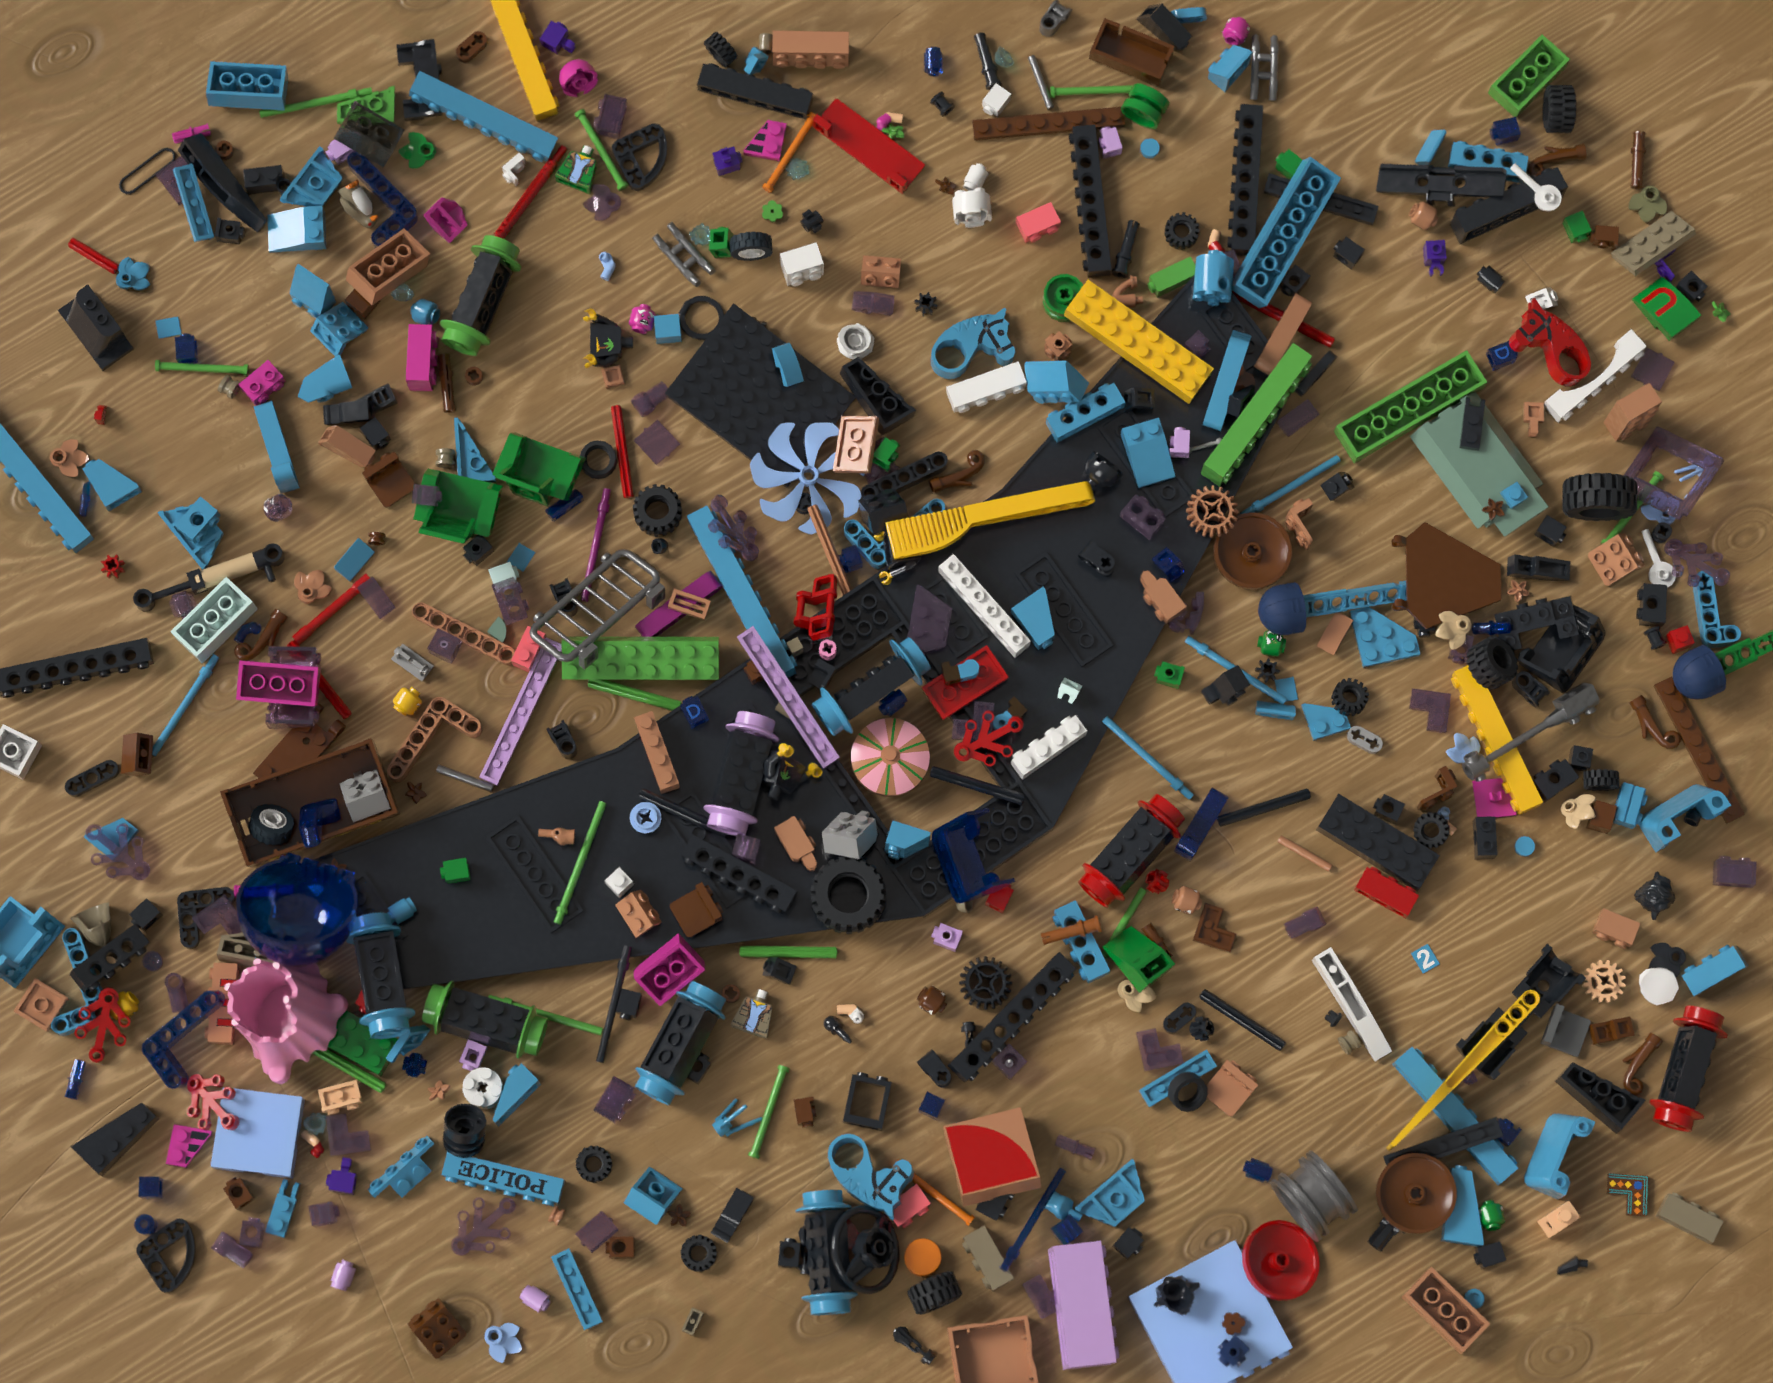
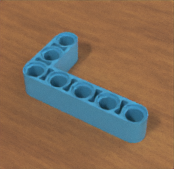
M1233 330L1202 424L1203 426L1221 431L1227 413L1229 396L1234 392L1251 335Z
M270 401L254 406L271 461V471L279 491L283 494L299 489L300 486L273 402Z
M933 499L912 517L933 513L931 510L933 506L941 507L942 512L945 510V504L941 499ZM857 520L847 521L844 526L846 539L874 569L884 568L886 566L884 543L878 544ZM850 527L858 529L855 534H850L847 530ZM868 541L871 545L868 548H863L860 543ZM876 555H881L883 557V561L875 562L873 560V557Z
M74 928L65 930L62 938L74 969L89 958L90 954L85 940L78 930ZM77 934V940L74 943H69V936ZM83 952L84 958L81 961H76V954ZM91 968V973L97 975L95 968ZM101 985L96 988L97 995L93 998L88 996L90 990L85 993L81 990L86 1003L83 1007H87L99 999V993L102 991ZM80 1007L55 1017L52 1020L51 1028L58 1035L67 1036L74 1033L78 1026L85 1025L97 1016L94 1011L89 1019L78 1024L76 1018L79 1015V1010L82 1008ZM83 1010L81 1012V1014H84L85 1016L89 1014L86 1010ZM61 1021H65L66 1028L58 1031V1024Z

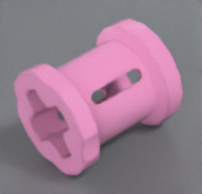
M830 640L822 641L819 647L820 657L826 661L834 659L837 652L836 644ZM827 647L828 649H831V653L828 654V652L825 651L824 648Z

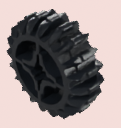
M987 956L984 957L983 963H981L978 957L976 958L977 965L970 961L971 969L965 966L964 971L967 974H960V977L965 979L964 981H959V985L965 986L960 989V992H967L964 1000L971 998L969 1005L972 1006L975 1001L977 1002L976 1009H979L981 1004H984V1010L988 1009V1004H991V1008L995 1009L994 1002L1001 1006L1003 1003L1000 998L1008 999L1004 992L1011 993V989L1006 987L1013 984L1012 981H1006V979L1011 978V974H1004L1008 967L1006 966L1001 969L1002 961L995 965L994 957L991 959V963L987 962ZM989 968L996 971V973L985 975L979 969ZM975 973L979 983L971 990L969 979ZM1001 977L1002 989L997 994L993 983ZM982 979L990 981L988 988H986V985L985 987L981 986ZM985 991L992 998L984 999L975 994Z

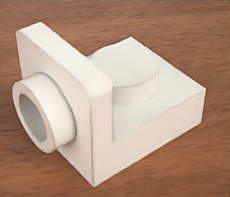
M520 153L502 167L504 179L509 184L512 182L515 186L519 183L514 173H519L525 164V159Z
M1551 287L1525 296L1527 303L1535 298L1544 310L1558 305V296Z

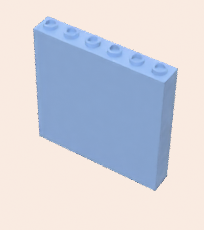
M1235 1240L1168 1275L1172 1277L1183 1275L1191 1283H1200V1287L1194 1291L1195 1299L1187 1315L1182 1316L1172 1312L1164 1305L1160 1307L1154 1306V1303L1157 1301L1156 1288L1163 1283L1164 1278L1128 1297L1173 1383H1237L1235 1378L1241 1375L1244 1378L1255 1373L1254 1368L1261 1366L1262 1369L1272 1364L1271 1359L1276 1356L1281 1359L1289 1355V1350L1293 1348L1266 1297L1258 1292L1249 1282L1243 1268L1242 1252ZM1237 1312L1245 1320V1325L1241 1327L1242 1331L1240 1333L1235 1332L1233 1335L1226 1333V1328L1222 1327L1226 1313L1233 1314ZM1236 1335L1250 1348L1244 1355L1247 1359L1239 1367L1237 1365L1232 1368L1230 1366L1225 1367L1218 1360L1220 1357L1217 1354L1220 1351L1218 1346L1225 1339L1229 1341ZM1230 1350V1355L1235 1356L1234 1350Z

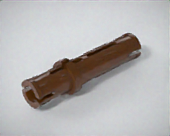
M1641 131L1633 132L1630 185L1632 189L1634 187L1635 189L1643 188L1644 154L1646 153V148H1644L1646 133L1644 131L1642 133Z
M450 354L438 355V377L441 380L443 412L451 413L455 412L456 409Z

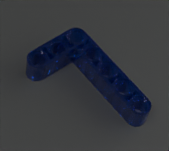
M357 151L350 153L347 158L350 170L393 213L371 235L373 246L377 248L382 244L376 242L378 238L383 237L387 241L402 229L408 231L418 221V214L416 208L363 154ZM361 160L359 165H352L353 161ZM368 173L374 174V176L370 179L365 178L366 174ZM381 186L387 187L383 192L378 191ZM394 199L400 200L397 205L391 204ZM407 212L413 213L410 218H406L404 215ZM392 225H399L397 230H390Z
M211 990L204 992L142 1044L143 1054L168 1088H183L189 1080L188 1074L170 1051V1048L224 1004L225 996L222 991ZM212 994H213V995L215 996V998H216V1001H215L214 1004L211 1002V999H210ZM197 1007H199L201 1010V1014L199 1016L196 1014ZM182 1019L186 1022L185 1028L181 1026ZM167 1031L171 1033L170 1040L166 1038ZM153 1043L156 1045L155 1052L151 1049ZM164 1059L168 1062L167 1068L163 1066ZM175 1075L179 1077L178 1084L174 1081Z

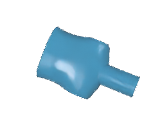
M1054 1191L1044 1208L1052 1212L1060 1220L1070 1216L1079 1222L1083 1216L1072 1209V1199Z

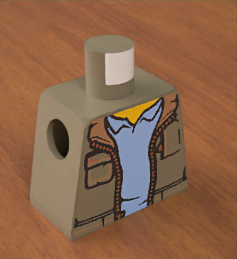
M758 989L754 999L746 997L733 1018L731 1027L767 1040L772 1014V1006L766 1004L769 993Z

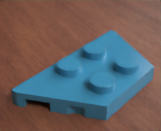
M319 146L283 193L280 202L301 206H324L341 184L343 178L334 169L331 160L326 158L322 147Z
M193 504L188 507H177L174 510L159 511V516L201 569H206L224 535L217 525L210 527L206 532V537L201 542L198 541L194 544L175 527V524ZM198 518L194 524L201 525L204 519Z
M1132 1158L1075 1207V1211L1115 1227L1139 1207L1145 1199L1134 1159Z

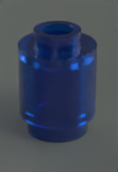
M928 47L925 49L924 72L928 76H938L939 73L943 72V53L939 47Z
M900 689L893 690L878 701L880 704L878 709L884 716L888 715L891 717L903 708L908 700Z
M1251 1157L1250 1161H1245L1242 1171L1245 1172V1177L1263 1183L1264 1181L1269 1182L1273 1167L1269 1166L1266 1162Z
M142 1214L136 1218L134 1226L140 1234L150 1236L156 1232L158 1224L154 1217ZM147 1221V1227L142 1228L143 1223Z

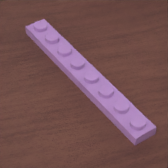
M754 626L738 635L737 639L822 768L840 758Z
M545 638L549 644L562 652V644ZM542 647L480 774V779L496 786L500 783L557 662V659Z

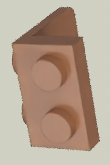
M1309 498L1296 501L1293 504L1294 507L1289 509L1285 518L1287 528L1290 531L1293 530L1297 536L1295 537L1296 542L1300 547H1304L1305 550L1310 548L1313 539L1300 518L1307 515L1313 506Z
M1626 533L1617 534L1588 553L1590 561L1606 586L1613 584L1630 572L1645 566L1643 556L1640 552H1636L1632 538L1626 535Z
M1226 1060L1206 1085L1208 1088L1207 1099L1225 1114L1232 1117L1256 1089L1258 1084L1255 1083L1257 1080L1251 1074L1247 1073L1245 1075L1240 1070V1065L1232 1060L1230 1062Z

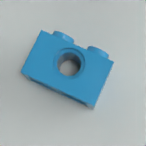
M200 496L175 524V527L186 538L196 544L206 537V532L210 527H214L219 522L221 515L218 510ZM203 518L204 522L201 525H195V520Z

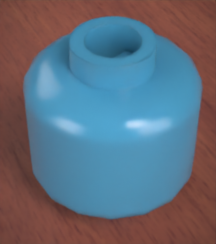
M419 299L410 309L413 321L419 324L433 325L440 317V310L437 304L425 299Z

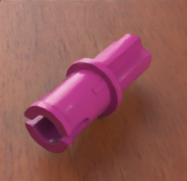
M206 124L194 128L190 126L189 129L172 133L173 141L175 144L181 143L185 138L202 133L204 137L211 136L210 130L202 132L209 129V125Z

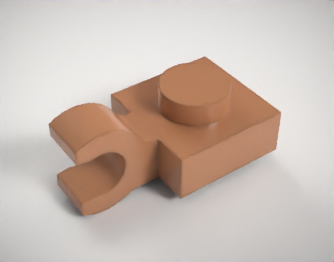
M1524 402L1523 423H1529L1528 437H1537L1538 423L1544 422V403Z

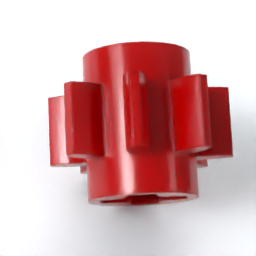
M117 554L114 558L107 555V559L101 561L104 565L101 571L102 573L108 572L107 577L109 579L112 576H116L118 579L121 572L125 573V570L122 568L125 562L123 560L118 561L119 556ZM114 564H116V566H117L116 568H114V567H113L112 569L109 568L110 565H111V566H114Z
M1157 868L1155 871H1150L1145 878V883L1148 884L1146 889L1157 894L1166 891L1170 881L1166 878L1168 873Z

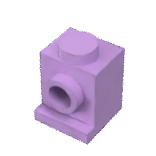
M1116 127L1102 128L1098 142L1100 148L1103 149V159L1120 155L1122 153V145Z
M345 132L341 133L342 138L333 140L326 151L331 161L335 160L338 165L357 153L354 144Z
M1183 427L1175 428L1174 436H1170V447H1174L1170 448V457L1189 458L1190 430H1186Z
M941 923L939 927L935 926L931 937L935 938L933 944L956 952L963 931ZM945 932L949 933L950 938H943V934Z
M468 1039L459 1061L463 1064L462 1068L468 1071L480 1068L488 1049L487 1046ZM471 1054L477 1055L475 1061L469 1059Z

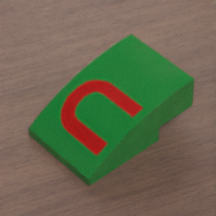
M1663 277L1632 298V301L1655 329L1658 328L1668 341H1671L1701 317V314L1692 303Z

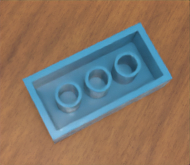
M210 61L206 89L208 106L285 110L289 80L287 66Z

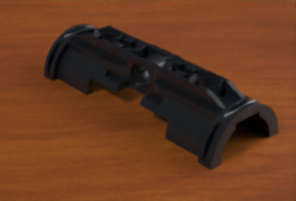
M1548 943L1541 950L1542 956L1526 972L1527 976L1512 991V994L1518 999L1524 992L1534 988L1539 995H1542L1538 1005L1475 1068L1492 1080H1495L1501 1074L1498 1070L1516 1051L1514 1048L1527 1035V1032L1521 1027L1533 1013L1537 1017L1542 1018L1554 1003L1560 1002L1575 984L1581 985L1586 979L1585 976L1576 973L1572 969L1564 976L1550 968L1549 964L1557 956ZM1539 981H1546L1549 984V989L1541 991L1538 988ZM1498 1007L1485 1022L1482 1021L1466 1040L1461 1038L1456 1044L1457 1050L1464 1058L1505 1013L1501 1008ZM1516 1009L1512 1010V1016L1515 1019H1520V1012ZM1498 1024V1030L1501 1031L1500 1025L1505 1026V1024Z

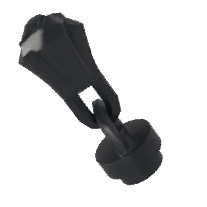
M963 1022L961 1032H965L966 1035L965 1047L973 1040V1032L977 1031V1026L974 1022ZM969 1055L968 1063L975 1066L977 1064L976 1057Z
M803 1226L798 1232L801 1241V1256L803 1257V1264L798 1265V1270H800L802 1275H809L807 1267L808 1252L804 1253L807 1234L805 1226Z
M899 1326L894 1329V1341L903 1344L912 1352L921 1353L923 1357L920 1361L923 1364L929 1365L936 1357L931 1349L925 1353L922 1350L921 1344L913 1338L906 1327ZM912 1342L917 1345L915 1349L910 1345Z

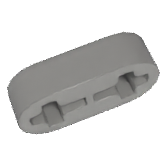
M1360 726L1351 727L1347 733V739L1351 744L1370 754H1376L1382 748L1383 742L1381 738ZM1359 731V736L1364 738V740L1360 738L1354 740L1351 732ZM1366 740H1368L1369 742H1373V740H1376V745L1379 747H1374V749H1371V744L1366 742Z

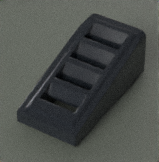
M389 384L383 385L356 400L372 399L375 405V413L397 404ZM384 393L387 394L389 398L388 400H385L383 396ZM376 397H380L381 404H378Z
M1251 384L1230 395L1227 413L1239 417L1254 397L1255 385Z

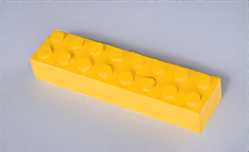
M1090 280L1086 281L1065 310V317L1188 404L1196 396L1214 369Z

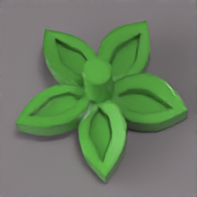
M889 123L888 128H882V131L889 133V137L892 139L895 136L897 138H904L902 126L894 127Z
M1714 301L1712 302L1715 308L1713 311L1714 316H1718L1719 320L1725 322L1726 318L1731 314L1728 310L1724 309V302L1719 305Z

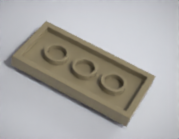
M1670 211L1612 251V258L1634 276H1637L1696 235V232L1692 226L1673 211Z

